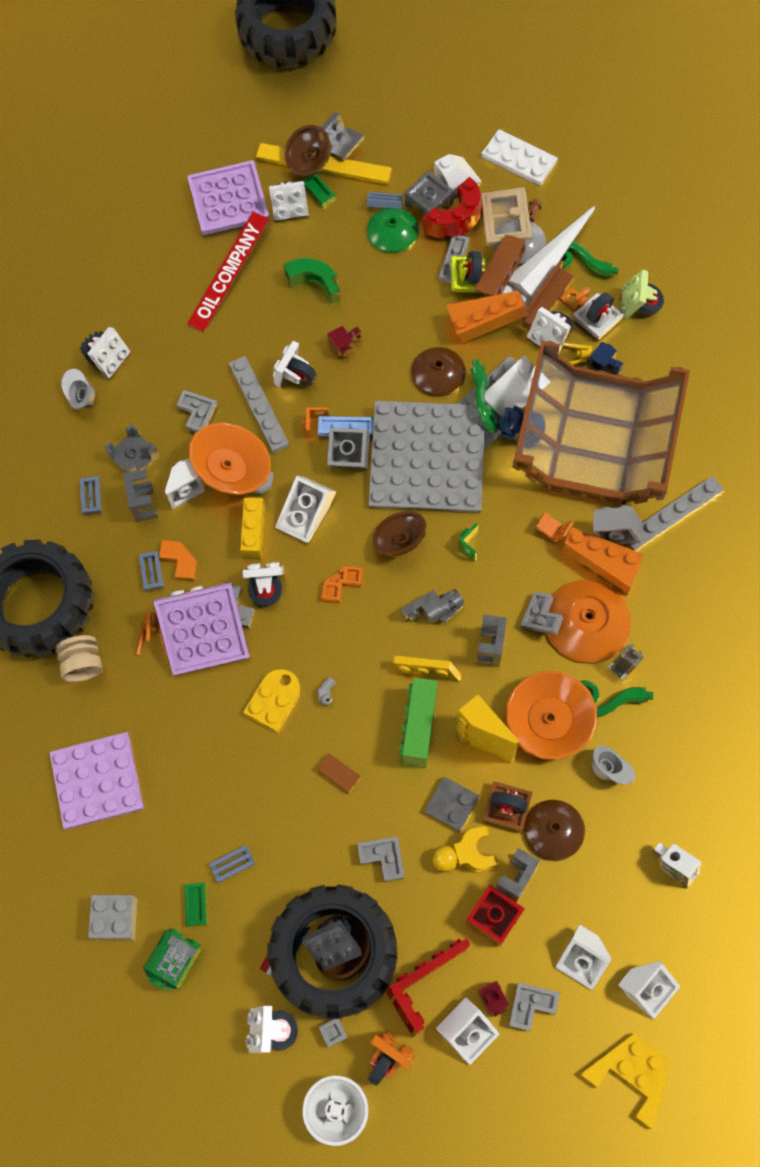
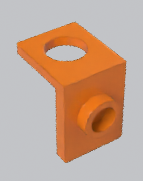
M586 287L582 292L578 293L574 288H570L560 297V300L576 312L589 300L590 289ZM569 295L576 296L573 303L567 300Z
M328 407L306 408V417H303V428H306L307 438H311V419L319 418V416L329 417Z
M544 512L535 527L553 542H556L566 537L574 522L570 521L562 525L547 512Z

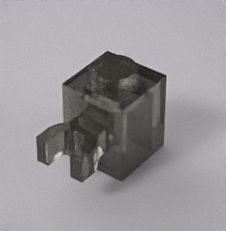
M628 644L608 667L622 680L644 658L641 656L643 654L641 651L637 652L633 649V644Z

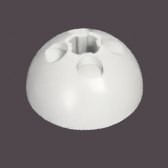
M343 1076L323 1078L310 1088L303 1103L305 1125L310 1134L321 1143L331 1146L347 1144L362 1132L367 1122L368 1103L362 1089L349 1078Z

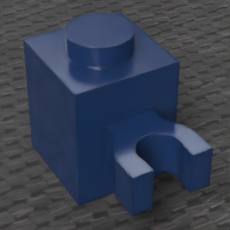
M601 342L590 356L588 366L596 371L602 370L605 372L609 368L615 374H619L624 363L615 360L617 350L612 345Z

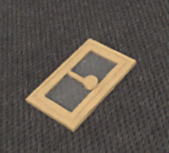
M525 187L481 193L487 245L500 244L506 234L523 240L532 239Z

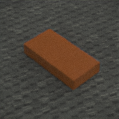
M328 753L317 768L320 773L348 793L351 792L361 778L359 774L330 753Z

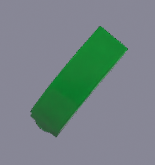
M299 258L283 264L284 273L292 287L307 281L316 282L323 286L332 303L339 300L338 293L340 289L337 285V274L328 264L313 258Z

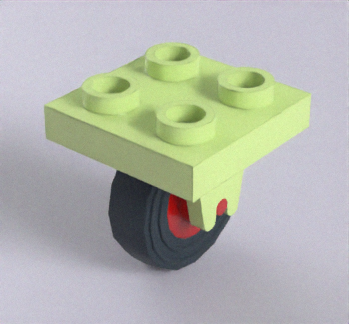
M642 269L622 287L620 309L621 313L624 314L623 317L626 319L637 310L644 315H653L663 307L664 297L657 286L648 283L649 272Z

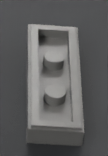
M452 236L439 274L440 281L452 283L450 259L452 256L465 257L470 242L469 237Z

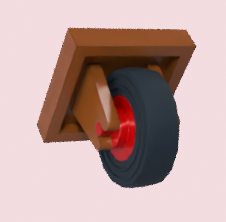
M493 781L483 822L523 832L533 792Z

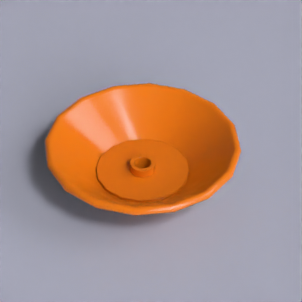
M224 422L206 425L194 434L189 443V460L194 472L206 485L222 493L242 495L254 492L266 483L270 475L271 457L264 443L253 432L239 425Z
M578 580L563 585L552 594L554 599L548 612L561 614L564 619L557 635L548 633L546 635L549 642L561 655L575 662L597 663L612 658L624 648L631 634V614L626 601L614 588L599 581ZM585 615H591L592 619H587Z
M541 671L525 677L512 690L506 703V725L519 740L518 745L526 753L540 759L561 760L577 754L591 740L597 726V707L590 691L577 678L560 671ZM551 715L554 717V720L548 721L547 717Z

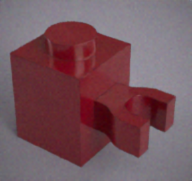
M342 325L327 333L328 343L338 358L348 356L354 351V341L361 339V331L357 326L347 332Z
M498 981L477 991L488 1015L494 1014L496 1017L506 1012L505 1007L509 1003Z

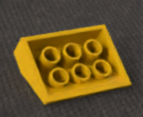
M476 695L459 709L457 723L458 738L463 743L467 742L469 746L507 762H513L519 740L481 697Z

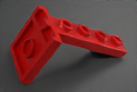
M460 938L449 945V950L443 952V950L438 951L431 956L433 958L432 961L427 964L425 961L419 963L414 967L415 971L408 975L405 972L396 978V983L389 986L386 994L412 1037H415L424 1029L423 1024L425 1021L419 1012L415 1013L411 1006L413 1002L408 993H403L402 991L465 952L470 945L467 938L463 941Z

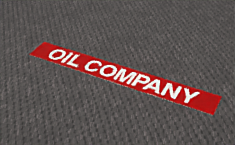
M254 211L251 213L189 319L188 325L203 332L205 331L268 223L269 218Z

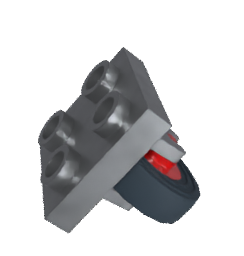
M336 915L330 917L316 931L303 936V944L324 971L361 956V948L350 935V923L343 916Z

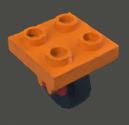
M380 1031L371 1042L378 1050L369 1062L373 1065L374 1069L370 1073L368 1080L376 1086L384 1076L391 1078L400 1064L407 1069L416 1057L413 1054L414 1050L406 1044L402 1046L395 1041L396 1037L388 1031L384 1033Z

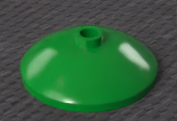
M402 208L381 209L370 218L367 225V236L371 244L378 250L386 253H399L409 249L416 242L419 234L416 218L409 211Z

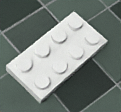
M500 129L486 146L481 156L540 187L558 161L557 157Z

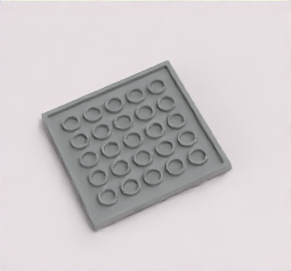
M375 401L369 508L481 513L485 426L479 416L477 405Z

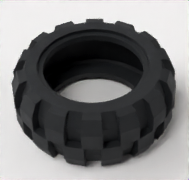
M238 0L236 3V25L242 45L256 60L260 62L263 59L265 64L270 67L278 68L279 65H284L287 69L298 68V64L304 62L308 65L317 60L318 53L324 54L336 34L335 0ZM283 7L299 8L311 15L310 19L304 24L285 30L274 29L261 22L268 13Z
M41 539L24 540V545L18 547L15 543H11L1 548L3 553L0 554V649L2 651H9L13 656L29 658L31 654H36L39 658L54 654L53 649L59 642L74 637L73 635L78 630L83 632L90 620L88 612L94 607V592L91 589V579L74 553H69L62 545L52 541L43 544ZM39 572L50 573L63 579L64 592L58 608L48 618L32 625H16L5 620L3 604L6 594L19 579Z
M324 884L309 888L310 891L301 896H295L286 904L285 910L280 916L276 917L270 930L272 934L270 943H268V961L271 968V976L277 988L290 1003L313 1017L343 1019L347 1016L357 1015L370 1008L369 1006L382 997L395 973L398 957L397 940L393 925L387 913L382 910L376 900L366 893L363 894L353 889V887L340 884L337 886H325ZM331 914L344 915L361 921L366 927L371 940V958L365 972L356 982L338 990H324L309 984L301 976L296 963V946L303 930L317 918Z

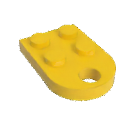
M284 669L268 673L244 710V715L278 733L299 698L300 684L297 677L292 672ZM282 677H289L291 682L288 685H282L280 683Z

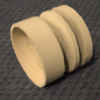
M87 635L67 638L56 645L57 658L59 662H62L59 668L63 681H85L102 673L103 667L101 658L97 656L99 649L95 637Z

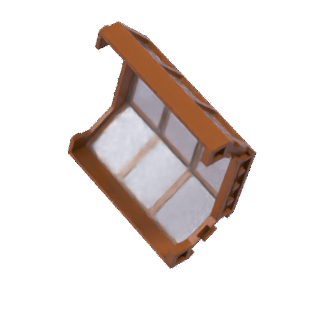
M541 341L514 456L513 468L517 471L520 469L526 473L525 477L534 483L538 481L543 484L542 488L544 490L619 507L632 501L635 504L646 503L650 498L663 500L668 488L690 370H685L682 367H671L668 376L644 381L640 378L624 377L621 374L614 375L602 370L595 371L586 367H575L558 354L560 344L552 341Z

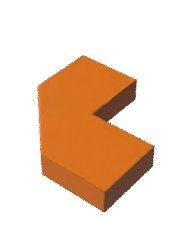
M162 540L159 559L177 561L176 579L195 581L197 561L181 542Z
M343 566L333 576L324 580L321 601L340 603L342 586L362 587L364 567Z

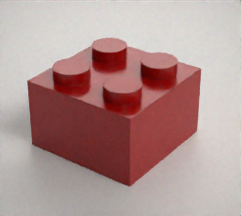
M490 884L466 919V923L501 947L525 908Z

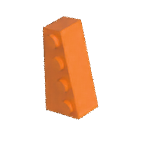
M519 291L447 305L456 334L462 343H466L529 315Z
M573 527L569 531L562 551L581 565L590 568L596 575L599 574L605 578L612 586L615 585L621 589L627 596L644 555Z

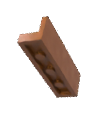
M508 234L504 236L476 285V292L488 297L503 293L526 252L525 240Z
M562 261L558 262L526 307L529 315L522 318V324L531 328L537 311L541 307L549 312L552 311L560 297L574 280V275L562 270Z

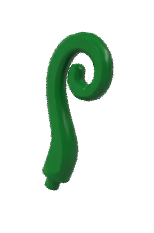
M573 241L567 249L578 254L593 272L606 277H610L611 274L618 275V267H612L613 263L598 260L579 243ZM566 251L563 255L565 260L562 261V269L569 267L573 261V256L569 251Z
M479 359L472 361L473 367L470 370L475 384L477 410L485 428L490 433H496L499 430L496 427L499 425L498 416L491 405H485V393L488 385L486 369L484 365H480Z
M580 681L590 690L596 703L600 697L598 687L591 681ZM646 687L627 688L602 706L597 707V718L613 712L628 702L645 703V699L653 700L654 692L646 691Z

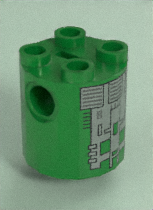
M173 928L164 931L161 939L143 966L149 982L162 990L179 989L201 951L199 943L188 938L186 940L182 939L183 934Z

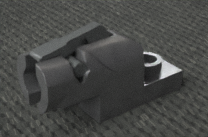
M456 589L440 595V598L432 590L402 608L401 616L406 622L409 619H416L422 612L429 623H435L439 620L447 622L463 608L464 600Z

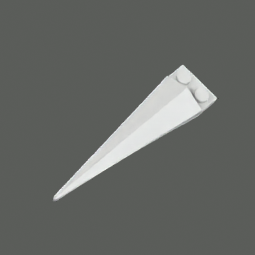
M595 206L513 273L502 294L519 291L527 307L592 215Z

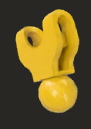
M482 826L469 829L462 837L461 842L454 844L452 847L441 846L437 848L433 854L435 867L440 871L450 872L456 866L457 868L464 866L476 873L495 868L499 865L498 858L494 855L483 856L476 849V843L488 837L490 833L489 828Z

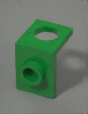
M477 523L470 529L466 528L458 540V547L474 561L477 559V552L467 542L478 532L479 525Z

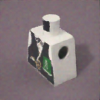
M659 843L653 853L661 858L660 867L687 889L700 873L702 862L676 844H672L668 849L662 843Z

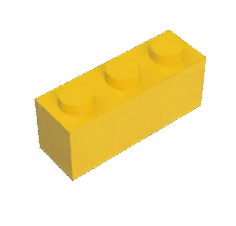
M244 498L240 548L243 559H262L265 515L263 498Z

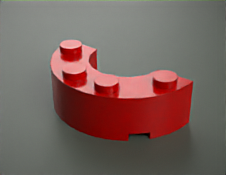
M468 177L458 186L459 206L451 210L433 208L422 218L425 234L436 238H444V236L451 235L457 237L467 233L478 223L482 212L481 193L479 186L471 177Z

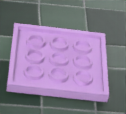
M254 160L187 176L202 235L244 226L253 211L269 218Z
M231 582L154 600L173 675L249 658Z
M128 732L50 752L63 828L65 830L144 810Z

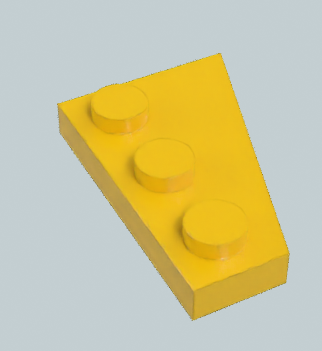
M404 656L394 657L393 663L401 672H414L460 682L461 673L450 661Z

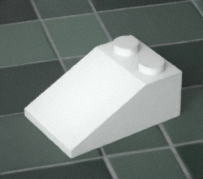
M525 355L485 393V402L494 408L499 417L505 413V407L513 408L516 405L522 408L527 404L535 366ZM540 373L537 388L542 390L549 381Z
M296 476L275 528L309 543L327 513L336 491L304 476Z

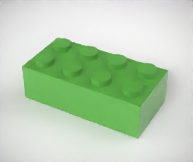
M414 678L413 684L409 683L408 701L410 703H406L405 720L408 721L403 722L402 739H405V742L401 741L399 751L400 758L403 759V765L427 768L437 695V680Z

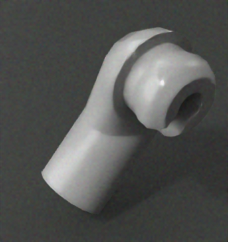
M272 471L266 483L253 493L262 494L271 489L274 475Z
M328 677L317 690L319 702L324 706L332 702L330 689L336 682L331 677Z

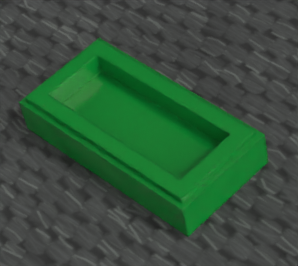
M317 174L303 180L305 189L322 208L336 199V195Z
M206 883L184 884L186 927L208 925Z

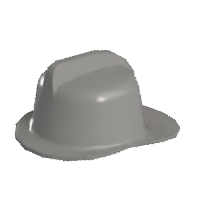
M70 369L66 371L63 375L61 386L70 405L75 409H81L88 405L92 406L95 398L94 387L88 383L80 370Z
M607 746L595 748L592 768L596 776L603 780H613L622 785L630 784L634 781L635 771L633 767L613 749Z

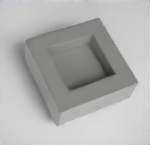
M334 1019L319 1027L328 1048L348 1038L339 1019Z

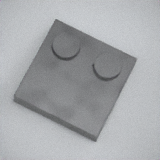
M443 777L425 813L461 832L480 795Z

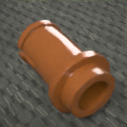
M532 199L529 202L528 212L529 216L531 215V222L535 221L538 211L542 209V203L538 199Z

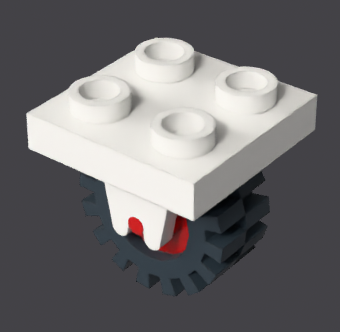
M108 327L104 333L103 331H100L99 334L94 332V335H89L90 338H85L86 342H82L80 350L89 363L96 365L105 377L110 378L131 351L115 329Z

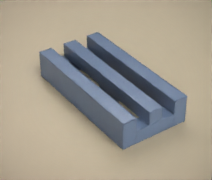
M369 192L367 198V206L401 209L403 203V195Z
M99 477L81 478L82 514L102 513ZM93 482H95L96 507H94ZM85 483H88L90 508H87Z
M158 551L139 554L145 592L150 589L164 588ZM154 556L159 583L155 582L152 557ZM144 558H148L151 584L149 585Z
M245 845L209 865L217 882L220 883L256 864L248 847ZM244 852L246 853L245 855H243V856H241V857H239V858H237V859L231 861L230 863H228V864H226V865H224V866H222V867L216 869V866H218V865H220V864H222V863H224V862H226V861H228V860H230V859H232V858H234V857H236V856H238V855H240V854H242V853H244ZM249 859V862L222 876L219 875L222 871Z

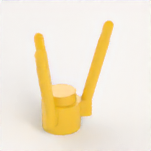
M562 343V347L576 349V357H579V359L569 362L572 365L586 363L587 359L592 355L591 344ZM551 367L550 370L553 371L556 370V368Z

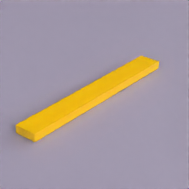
M260 143L256 155L258 161L287 166L285 147ZM330 156L327 164L320 172L388 185L392 168Z

